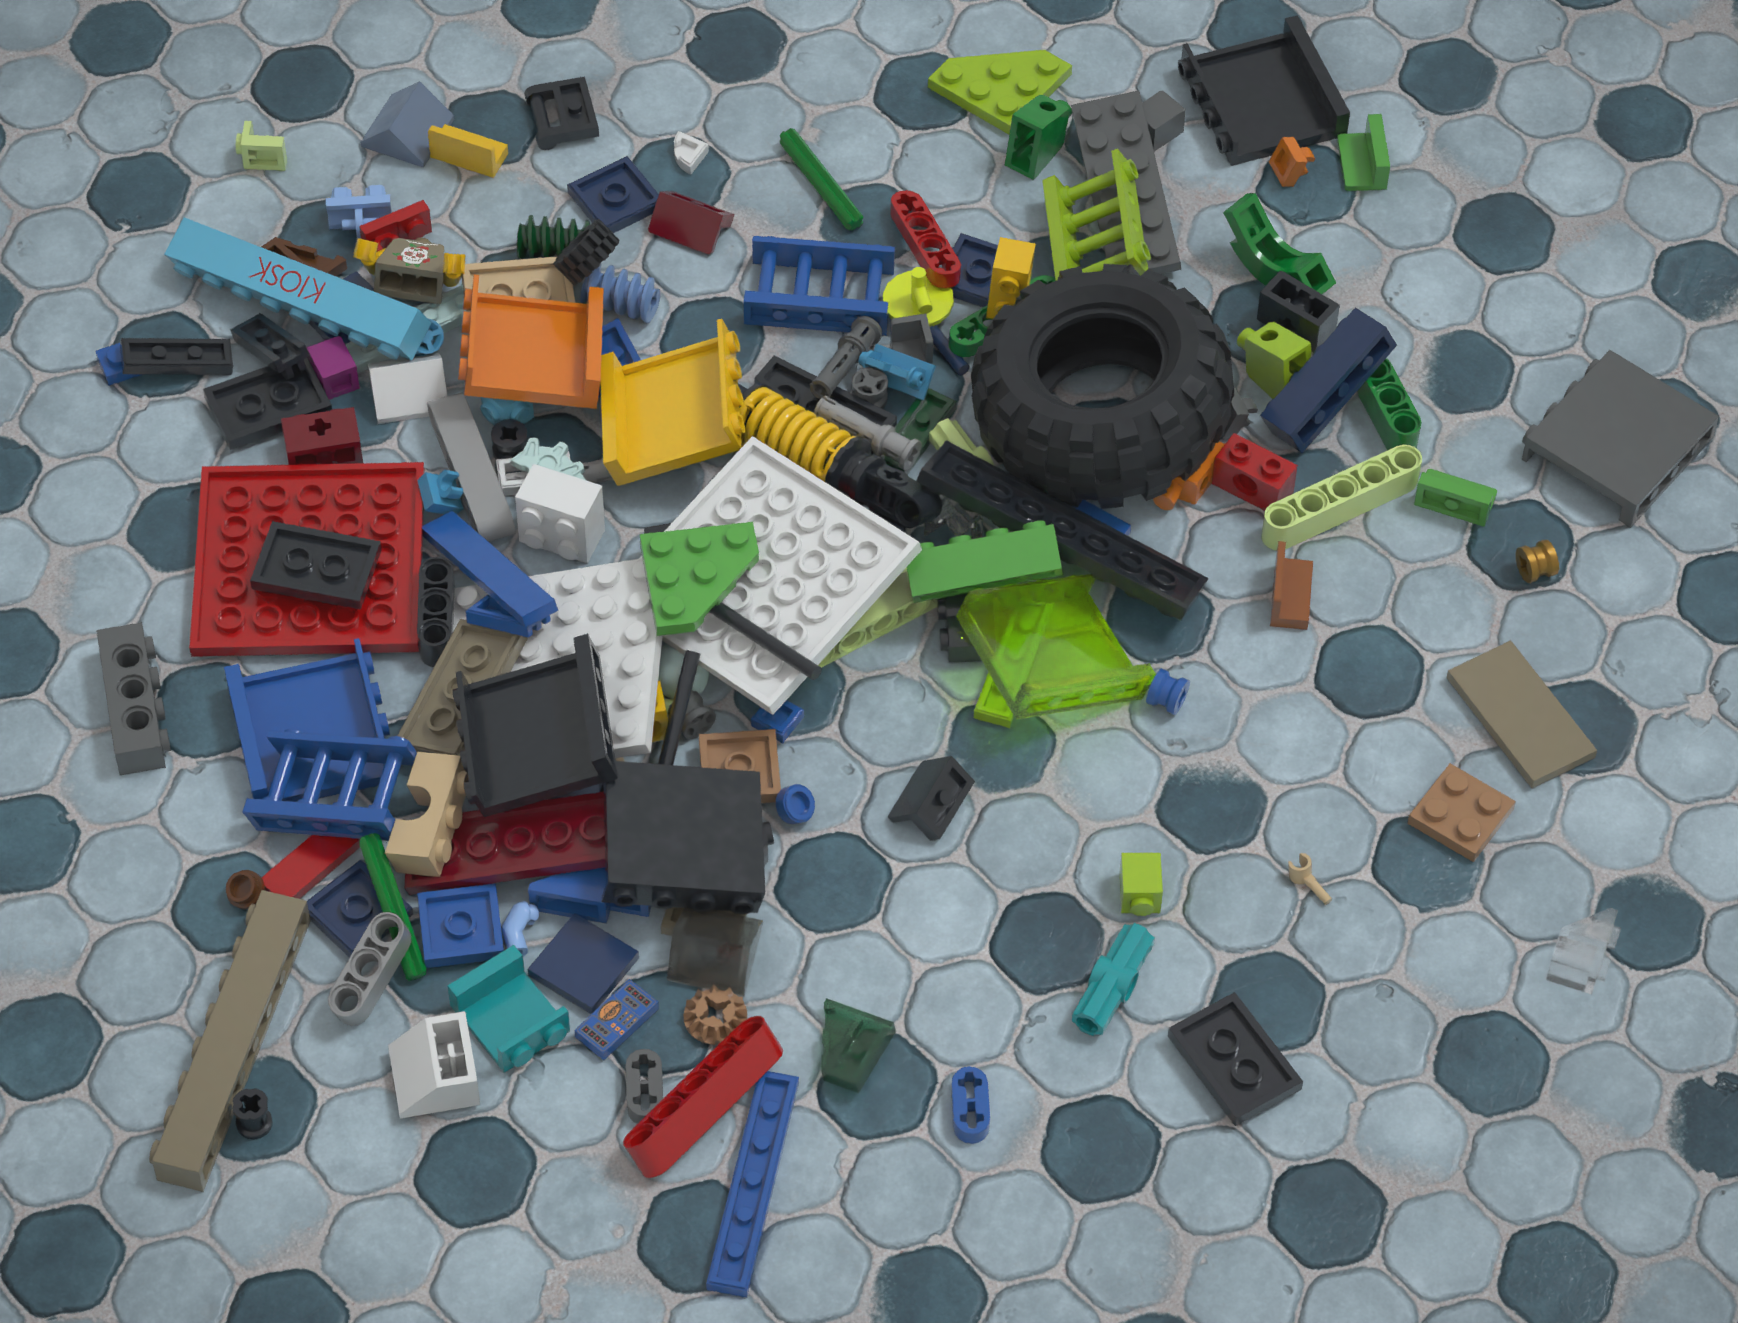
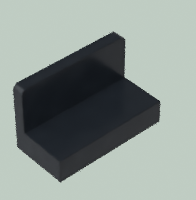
M952 756L924 760L911 777L889 813L888 818L892 823L911 820L930 841L941 839L975 781Z

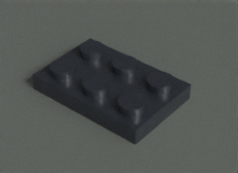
M308 358L304 359L306 370L298 373L294 366H291L294 377L288 380L283 377L282 373H278L271 367L266 366L203 389L204 398L230 450L283 432L281 418L332 410V404Z
M272 521L250 580L251 588L253 590L361 610L382 551L381 541Z
M1235 992L1168 1028L1167 1036L1235 1126L1302 1090L1303 1080Z

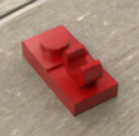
M421 200L359 226L361 239L378 243V252L387 248L392 240L396 238L409 240L422 238L424 235L432 232L430 209L425 201Z

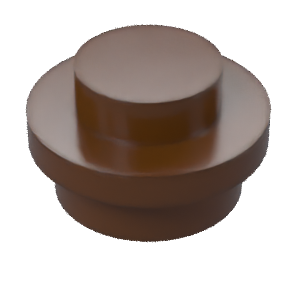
M242 870L234 873L226 883L227 898L233 906L239 909H249L252 903H257L261 891H265L263 879L259 874L251 870Z

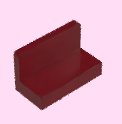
M660 191L648 231L702 253L712 254L721 228H730L735 214L674 191Z

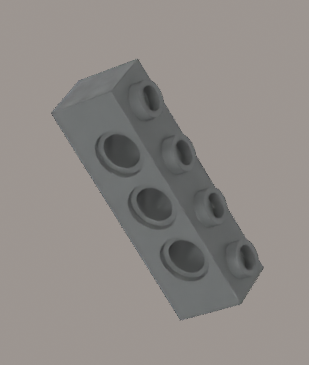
M142 622L96 630L114 753L119 774L126 775L165 768L164 752L171 751L167 728L160 729L159 721L166 720L162 697L155 698L154 690L161 689L157 666L150 668L149 659L156 658L153 637H145Z

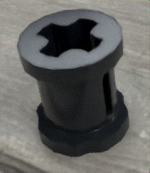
M257 1088L243 1089L238 1092L233 1098L232 1108L233 1114L236 1116L237 1131L246 1139L255 1140L264 1137L271 1130L273 1123L271 1113L268 1111L267 1096Z

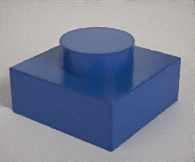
M120 343L95 351L108 386L143 375L123 374Z

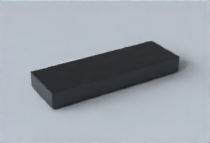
M121 338L120 341L123 374L232 375L233 372L230 339Z

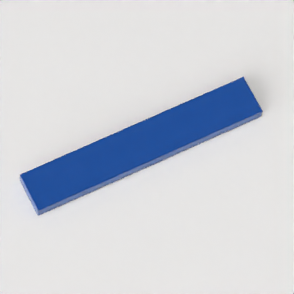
M450 511L423 525V537L525 628L558 611L553 597L455 512Z
M767 1071L756 1082L706 1283V1288L709 1291L746 1298L748 1296L799 1086V1077Z

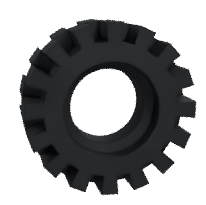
M600 219L595 220L561 251V254L557 256L553 264L573 285H577L585 277H588L594 269H597L602 261L609 257V254L614 251L620 240Z

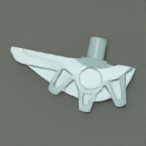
M529 438L524 450L510 460V463L521 471L529 472L532 465L536 464L585 480L582 475L585 472L583 464L580 461L573 463L566 456L569 449L563 442H559L551 448L540 446L538 438Z

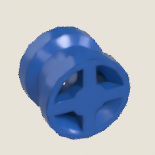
M1161 668L1150 685L1146 703L1152 706L1159 704L1166 707L1168 713L1176 715L1185 701L1190 680L1183 677L1179 679L1171 677L1169 671Z

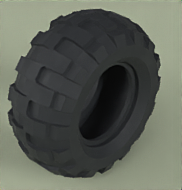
M1104 264L1103 271L1083 273L1081 266L1059 271L1057 281L1046 285L1037 280L1022 289L1020 296L1016 298L1014 306L1004 304L987 328L983 346L978 347L971 371V397L974 416L979 425L981 439L990 454L998 463L1002 462L1008 473L1042 491L1046 490L1050 496L1073 507H1079L1082 500H1098L1101 509L1124 507V498L1141 494L1148 501L1167 493V488L1170 487L1172 480L1178 476L1186 481L1201 467L1209 452L1219 442L1231 416L1230 404L1234 397L1231 351L1223 331L1217 324H1213V317L1207 308L1185 287L1177 290L1175 285L1168 281V277L1147 270L1141 276L1131 274L1127 270L1126 265ZM1111 364L1131 367L1142 371L1154 380L1143 393L1132 400L1104 408H1084L1071 405L1051 394L1053 389L1069 375L1096 365Z

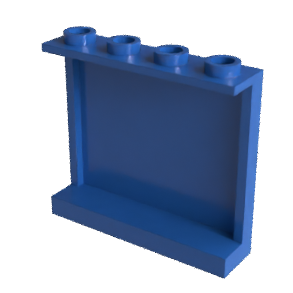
M359 638L354 639L356 651L354 654L245 677L241 675L239 664L224 667L253 799H262L268 796L280 758V754L267 739L268 731L284 732L286 729H295L302 733L383 739L384 736L390 735L386 713L378 714L376 705L382 704L378 682L370 683L369 675L375 674L371 653H363ZM296 757L282 801L297 802L303 798L315 759ZM330 761L319 798L340 794L350 761ZM366 762L358 790L378 786L385 764Z

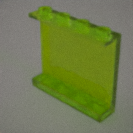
M1091 574L1071 575L1051 580L1041 579L1036 582L1008 584L987 589L977 588L969 591L956 617L1016 720L1142 700L1149 689L1156 673L1150 663L1133 666L1089 594L1096 581Z

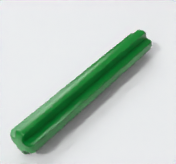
M793 128L783 131L780 134V144L838 219L849 231L860 228L863 225V215L799 133Z
M378 833L365 835L360 838L359 845L383 913H394L400 917L411 933L410 946L400 962L405 977L409 981L422 978L426 975V966L389 860L385 854L381 837ZM397 927L389 928L392 940L398 935L399 928Z

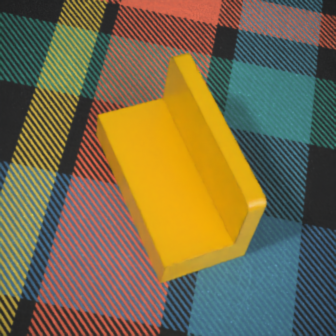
M444 124L442 128L432 125L428 130L431 158L492 178L495 177L508 155V144Z

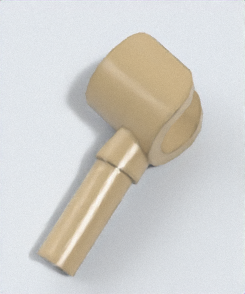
M1299 854V863L1302 868L1295 867L1291 861H1288L1289 878L1293 883L1305 884L1324 905L1332 901L1330 895L1312 875V861L1307 854Z

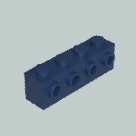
M1355 307L1347 317L1339 322L1335 331L1323 344L1316 348L1313 356L1298 372L1293 374L1289 383L1267 404L1265 410L1260 414L1271 433L1303 453L1395 349L1397 344L1387 327Z

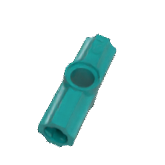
M1136 923L1131 925L1124 924L1106 956L1101 955L1097 960L1088 981V988L1072 1014V1022L1079 1027L1080 1031L1091 1036L1103 1035L1120 1003H1126L1130 998L1139 977V970L1154 946L1155 937L1148 932L1147 928Z

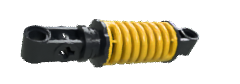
M764 383L754 384L748 389L738 384L744 401L743 406L739 407L745 425V433L741 434L742 447L753 436L860 505H867L874 512L887 516L905 528H915L937 518L941 514L942 500L940 495L930 492L925 485L910 478L903 471L888 466L883 458L877 455L871 456L872 446L867 439L857 436L851 437L850 432L844 429L839 430L837 425L831 422L828 423L826 419L820 416L817 417L815 413L809 410L806 411L804 407L798 404L795 405L793 401L787 398L784 399L782 395L774 392L771 387Z

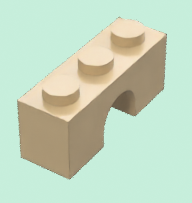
M417 752L407 787L418 805L429 806L425 814L414 820L395 819L385 854L397 873L441 876L444 863H447L451 856V841L454 831L459 828L462 821V806L466 796L464 782L469 781L468 773L463 768L460 756Z

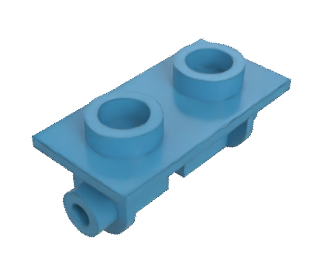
M879 344L875 345L874 350L862 352L858 360L862 368L872 367L883 371L888 379V387L922 400L925 399L936 368L933 364Z

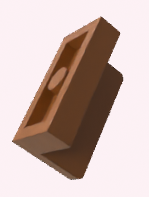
M1278 541L1270 626L1308 630L1313 561L1285 558L1286 542Z

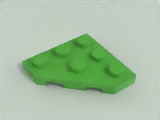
M753 522L640 534V549L656 635L695 632L704 622V617L715 605L718 606L736 587V581L746 570L750 571L759 561V550Z

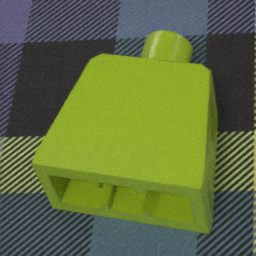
M1270 322L1257 331H1254L1252 328H1246L1237 338V345L1246 352V372L1249 378L1272 399L1289 383L1293 374L1298 372L1311 358V343L1275 322Z

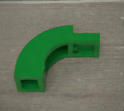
M1256 193L1245 194L1223 212L1236 237L1230 242V245L1249 272L1265 286L1280 270L1321 294H1324L1336 284L1322 253L1300 252L1289 246L1277 234Z

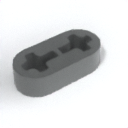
M650 1049L634 1051L627 1058L625 1065L627 1111L630 1119L636 1124L663 1099L662 1062L658 1054ZM641 1064H648V1080L640 1081L639 1069ZM641 1094H649V1110H641Z

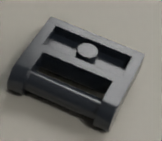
M585 76L533 85L525 90V99L532 108L538 131L536 141L540 149L550 150L556 147L558 143L599 137V127ZM554 99L561 126H550L544 104L546 100Z

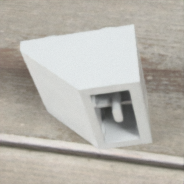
M465 1011L424 1018L388 1045L400 1119L480 1105L478 1082Z

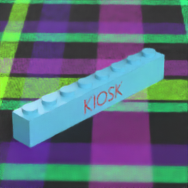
M185 217L181 221L164 254L175 264L173 269L185 277L193 278L195 274L203 277L202 281L215 289L221 290L223 286L230 288L231 293L245 301H250L253 297L260 300L259 303L273 312L279 313L281 309L290 312V317L303 324L308 325L310 320L319 323L318 327L333 336H338L339 332L345 333L353 343L367 348L369 344L378 347L377 350L381 354L394 360L401 356L412 361L432 323L415 307Z

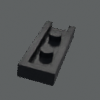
M259 313L230 329L233 339L237 344L276 372L282 373L286 380L294 377L291 366H294L298 373L306 370L304 359L309 357L306 345L263 314Z

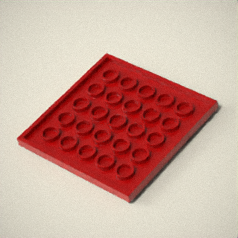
M424 462L202 466L189 647L191 657L356 653L354 639L358 638L360 639L363 653L419 652L417 635L419 570L422 564L424 505L417 480L425 473ZM272 521L381 541L382 551L361 610L253 590L250 580Z

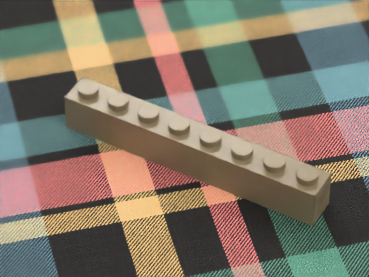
M262 890L257 903H252L249 906L246 915L247 928L243 937L238 936L234 943L232 958L234 960L230 970L225 969L221 975L219 997L216 1003L212 1002L208 1007L205 1017L206 1029L203 1036H198L195 1039L191 1053L193 1061L189 1071L184 1070L180 1076L177 1089L179 1095L175 1105H169L166 1110L163 1123L165 1130L161 1140L156 1139L152 1145L149 1162L153 1164L157 1181L204 1192L234 1116L232 1109L233 1098L246 1086L311 922L306 900Z

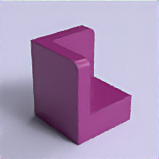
M340 336L306 347L309 353L308 360L329 400L360 389L357 366Z

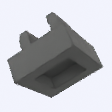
M1234 387V397L1230 404L1231 416L1221 436L1222 439H1229L1233 433L1238 434L1242 427L1249 426L1251 423L1248 418L1249 413H1257L1258 411L1253 399H1242L1236 387Z

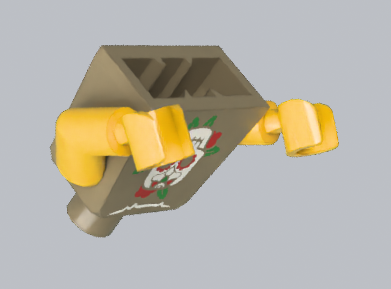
M422 237L415 240L396 238L392 240L387 248L378 252V243L357 238L353 258L361 259L366 270L370 274L375 275L374 292L384 296L441 304L443 284L447 287H454L459 284L461 275L465 274V254L444 253L443 245L431 243L426 238Z

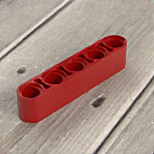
M762 1016L750 1017L740 1023L625 1136L623 1145L643 1176L653 1178L667 1171L781 1058L783 1048Z

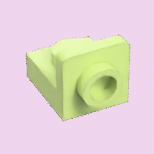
M244 121L243 132L236 135V154H242L244 169L286 171L287 155L284 137L254 135L252 121Z

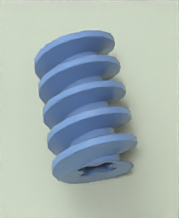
M602 264L597 269H594L588 277H585L580 293L581 303L587 301L589 287L604 288L603 310L611 311L614 308L618 315H624L628 312V316L632 319H638L641 316L645 323H650L655 316L660 302V289L654 288V277H649L646 283L642 285L640 273H635L632 280L628 281L627 269H622L619 276L615 277L614 265H609L605 273H601Z

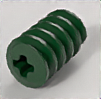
M529 215L526 223L521 224L520 222L518 227V259H524L528 250L531 259L539 258L542 251L544 258L554 257L556 252L557 256H559L561 251L581 231H584L590 224V221L585 220L582 229H578L576 220L571 219L568 228H564L561 217H557L554 226L550 227L547 216H543L540 225L536 226L533 215Z

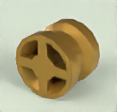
M1549 540L1538 541L1536 546L1531 548L1522 546L1516 549L1517 567L1525 582H1535L1542 575L1551 577L1558 574V556Z

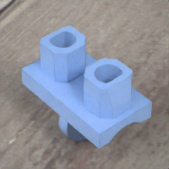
M369 185L365 189L366 196L353 197L351 189L347 187L333 188L331 198H326L329 229L356 230L357 238L361 239L359 226L392 213L390 194H386L383 185Z

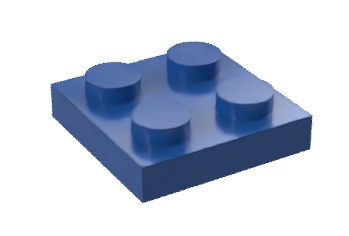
M496 884L417 893L426 968L488 961L504 951Z

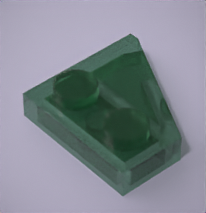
M826 998L824 1002L825 1029H823L822 1036L824 1054L822 1055L821 1062L823 1080L859 1093L896 1033L894 1022Z

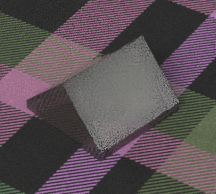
M684 908L672 931L667 980L704 989H710L714 984L720 991H725L730 987L734 994L745 997L764 923L763 920L718 910L698 912L690 908Z

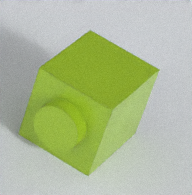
M1121 853L1119 871L1121 913H1132L1137 916L1160 913L1163 896L1161 853Z

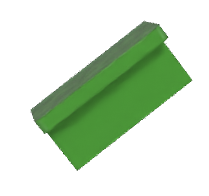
M1368 114L1365 133L1339 134L1337 138L1346 191L1387 190L1390 161L1382 114Z
M1427 469L1426 473L1422 472L1418 481L1414 505L1485 527L1497 496V490L1434 469Z

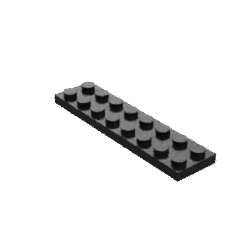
M947 440L921 468L916 481L925 485L930 492L944 495L959 503L964 510L982 515L991 520L998 528H1008V530L1014 532L1024 530L1023 525L1030 522L1045 521L1046 525L1054 524L1060 560L1090 572L1099 581L1111 583L1124 590L1131 598L1147 602L1156 607L1165 616L1175 617L1182 621L1209 579Z

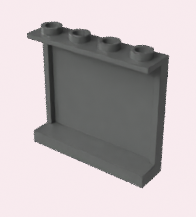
M1609 350L1600 360L1594 359L1590 363L1585 376L1579 382L1575 380L1570 384L1559 404L1554 402L1550 405L1538 426L1533 424L1529 427L1522 439V443L1525 444L1522 460L1527 462L1535 453L1541 455L1621 505L1619 521L1631 528L1713 439L1719 416Z

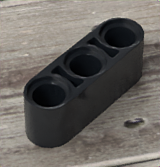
M432 557L425 560L419 570L417 635L421 660L430 667H435L453 633L454 573L452 564L443 557Z

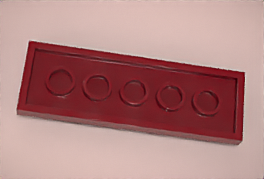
M604 791L543 800L487 817H483L480 810L462 812L461 824L459 828L455 829L452 837L451 856L449 861L444 863L441 876L405 873L404 888L409 895H416L421 892L479 886L604 868Z

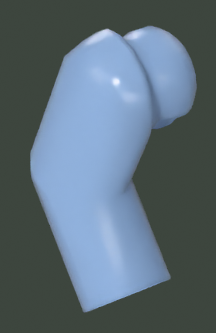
M526 901L516 903L512 906L501 928L506 947L509 948L515 945L523 957L528 953L523 930L526 925H533L535 920H538L539 910L537 906L528 904Z

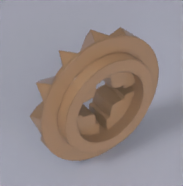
M714 984L705 991L698 989L695 996L691 1000L686 1001L683 1014L684 1024L688 1032L698 1041L718 1045L740 1023L747 1019V1009L743 997H738L734 994L730 987L727 990L718 989ZM708 1006L713 1007L717 1011L723 1009V1023L715 1016L707 1018L709 1016Z

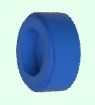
M794 784L782 788L777 794L776 810L784 822L794 825L806 822L812 817L815 810V800L807 787L801 784Z

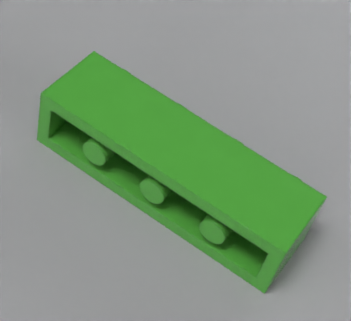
M1035 521L1024 524V530L1008 532V528H998L987 531L986 537L972 540L970 535H961L950 538L948 540L949 544L935 547L933 542L920 543L922 551L907 566L914 603L1063 575L1054 524L1046 525L1045 521Z

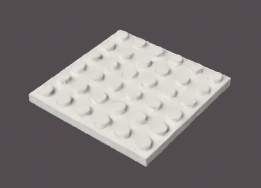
M753 436L665 530L674 531L753 522L759 550V561L750 571L746 570L736 581V587L722 603L817 665L922 551L919 541ZM710 612L707 613L704 617V622L695 632L662 636V641L685 655L686 650L700 653L699 666L772 715L807 678V676Z
M643 559L528 576L555 599L558 611L550 615L551 621L549 623H541V629L538 631L532 630L533 635L527 639L511 672L575 653L573 638L588 633L600 654L615 758L651 753L662 636L656 635ZM478 585L455 588L453 631L460 619L466 620L465 611L488 595Z

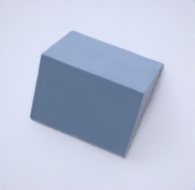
M419 81L391 94L361 140V147L424 168L430 158L429 128L432 125L442 128L444 124L450 126L454 121V115Z

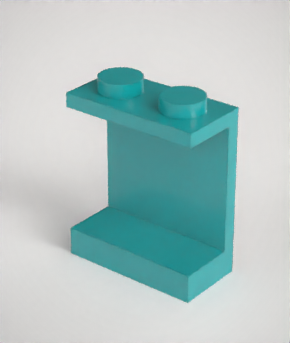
M512 945L447 985L451 1008L455 1013L465 1011L468 1029L503 1073L513 1067L523 1066L530 1061L535 1053L546 1046L558 1044L570 1032L568 1010L565 1006L555 1010L525 973L523 955L515 945Z

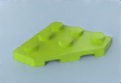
M1046 50L948 58L928 78V88L1009 135L1012 115L1038 95L1050 97L1072 75V65Z

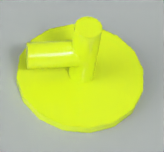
M916 267L912 271L895 276L887 283L883 292V301L888 302L889 318L926 314L930 327L940 324L946 319L954 306L953 290L932 285L926 277L925 269L922 267Z

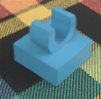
M444 470L440 475L425 472L417 480L425 511L444 515L450 511L458 514L463 510L460 499L463 494V488H458L455 480L459 477L458 472Z

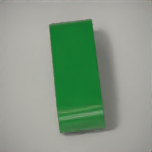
M1386 358L1358 389L1357 394L1387 450L1400 445H1410L1417 449L1422 424L1421 418L1394 367Z

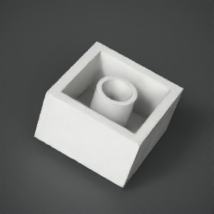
M533 464L515 496L519 542L525 543L534 549L541 548L559 554L567 560H578L588 564L605 532L602 485Z

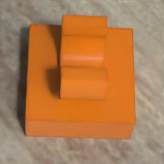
M1282 137L1269 160V164L1282 187H1294L1298 178L1308 173L1306 168L1307 162H1314L1316 158L1310 148H1300L1294 137Z

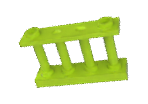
M1118 148L1111 151L1114 170L1071 188L1068 185L1064 186L1055 175L1042 180L1056 281L1059 277V271L1079 267L1080 260L1083 259L1084 254L1123 238L1126 251L1082 269V272L1103 271L1104 264L1126 266L1131 264L1140 276L1148 270L1147 261L1151 260V255L1143 237L1135 180L1139 177L1134 162L1131 159L1127 160ZM1116 184L1117 197L1073 214L1072 206L1076 204V200ZM1120 211L1122 224L1077 242L1076 233L1079 232L1080 227Z

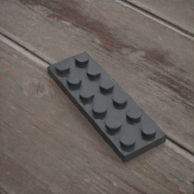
M1139 90L1071 105L1087 180L1114 170L1112 150L1118 148L1127 160L1131 159L1137 168L1139 176L1135 183L1144 242L1151 255V260L1147 261L1148 270L1159 274L1181 270L1178 249ZM1116 184L1091 194L1094 206L1118 196ZM1120 211L1097 220L1099 231L1102 232L1122 224ZM1124 238L1103 246L1106 259L1126 251ZM1131 264L1127 266V270L1131 274L1140 276Z

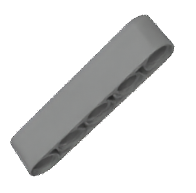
M461 392L427 402L431 424L450 471L459 473V477L455 480L457 487L463 488V494L460 498L471 527L488 542L515 535L516 530L509 505L464 393Z

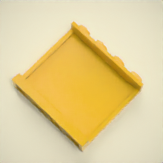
M723 319L717 320L718 337L627 365L622 366L614 352L601 355L603 464L617 486L739 451L742 448L741 434L745 433V425L739 407L743 406L744 401L738 386V379L742 378V372L736 359V353L740 352V343L735 331L729 332Z

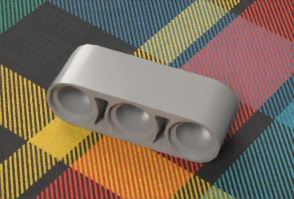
M384 912L373 918L329 993L328 1004L332 1012L344 1024L354 1026L365 1022L410 946L411 933L396 914ZM390 927L399 928L398 935L394 940L390 942H383L381 940L382 934L386 929ZM372 961L378 962V969L373 975L368 977L361 975L365 964ZM349 996L358 997L357 1006L353 1010L341 1011V1005Z

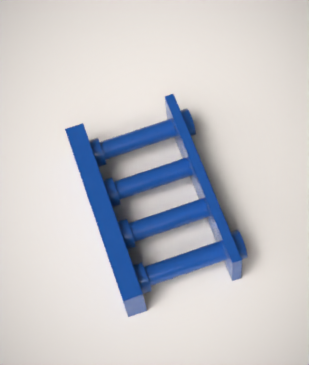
M753 236V264H760L761 271L758 291L745 290L743 301L744 324L849 333L852 323L857 317L868 316L880 325L882 335L887 336L888 302L879 301L882 274L894 275L895 247L877 244L866 245L778 238L774 236ZM776 266L797 267L793 294L772 293ZM811 269L832 270L829 297L808 295ZM847 271L868 273L865 300L843 298ZM866 328L862 334H866L869 328Z
M286 729L284 732L268 731L267 739L280 754L268 796L262 799L247 798L242 811L257 831L358 839L371 833H378L381 840L389 841L395 818L388 810L399 770L401 765L413 766L417 754L409 740L399 736L383 739L302 733L295 729ZM296 757L315 759L303 798L297 802L282 801ZM330 761H350L338 801L332 805L317 804ZM366 762L385 764L373 804L368 807L353 806Z

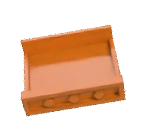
M474 274L472 289L465 288L463 310L470 311H463L461 333L468 334H462L460 356L467 358H460L458 380H465L464 396L597 409L601 382L604 288L589 287L587 304L478 293L479 275Z

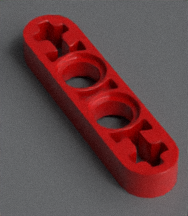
M913 191L896 192L891 198V218L920 267L925 269L929 282L939 288L956 286L960 281V260L924 200L918 193ZM920 226V227H925V228H927V229H925V230H915V229H912L911 227ZM925 248H937V249H939V251L931 252V251H926V250H924V249H925Z

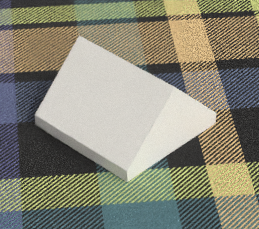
M439 353L416 356L412 361L402 358L368 364L378 424L429 417L427 402L448 396L442 358Z

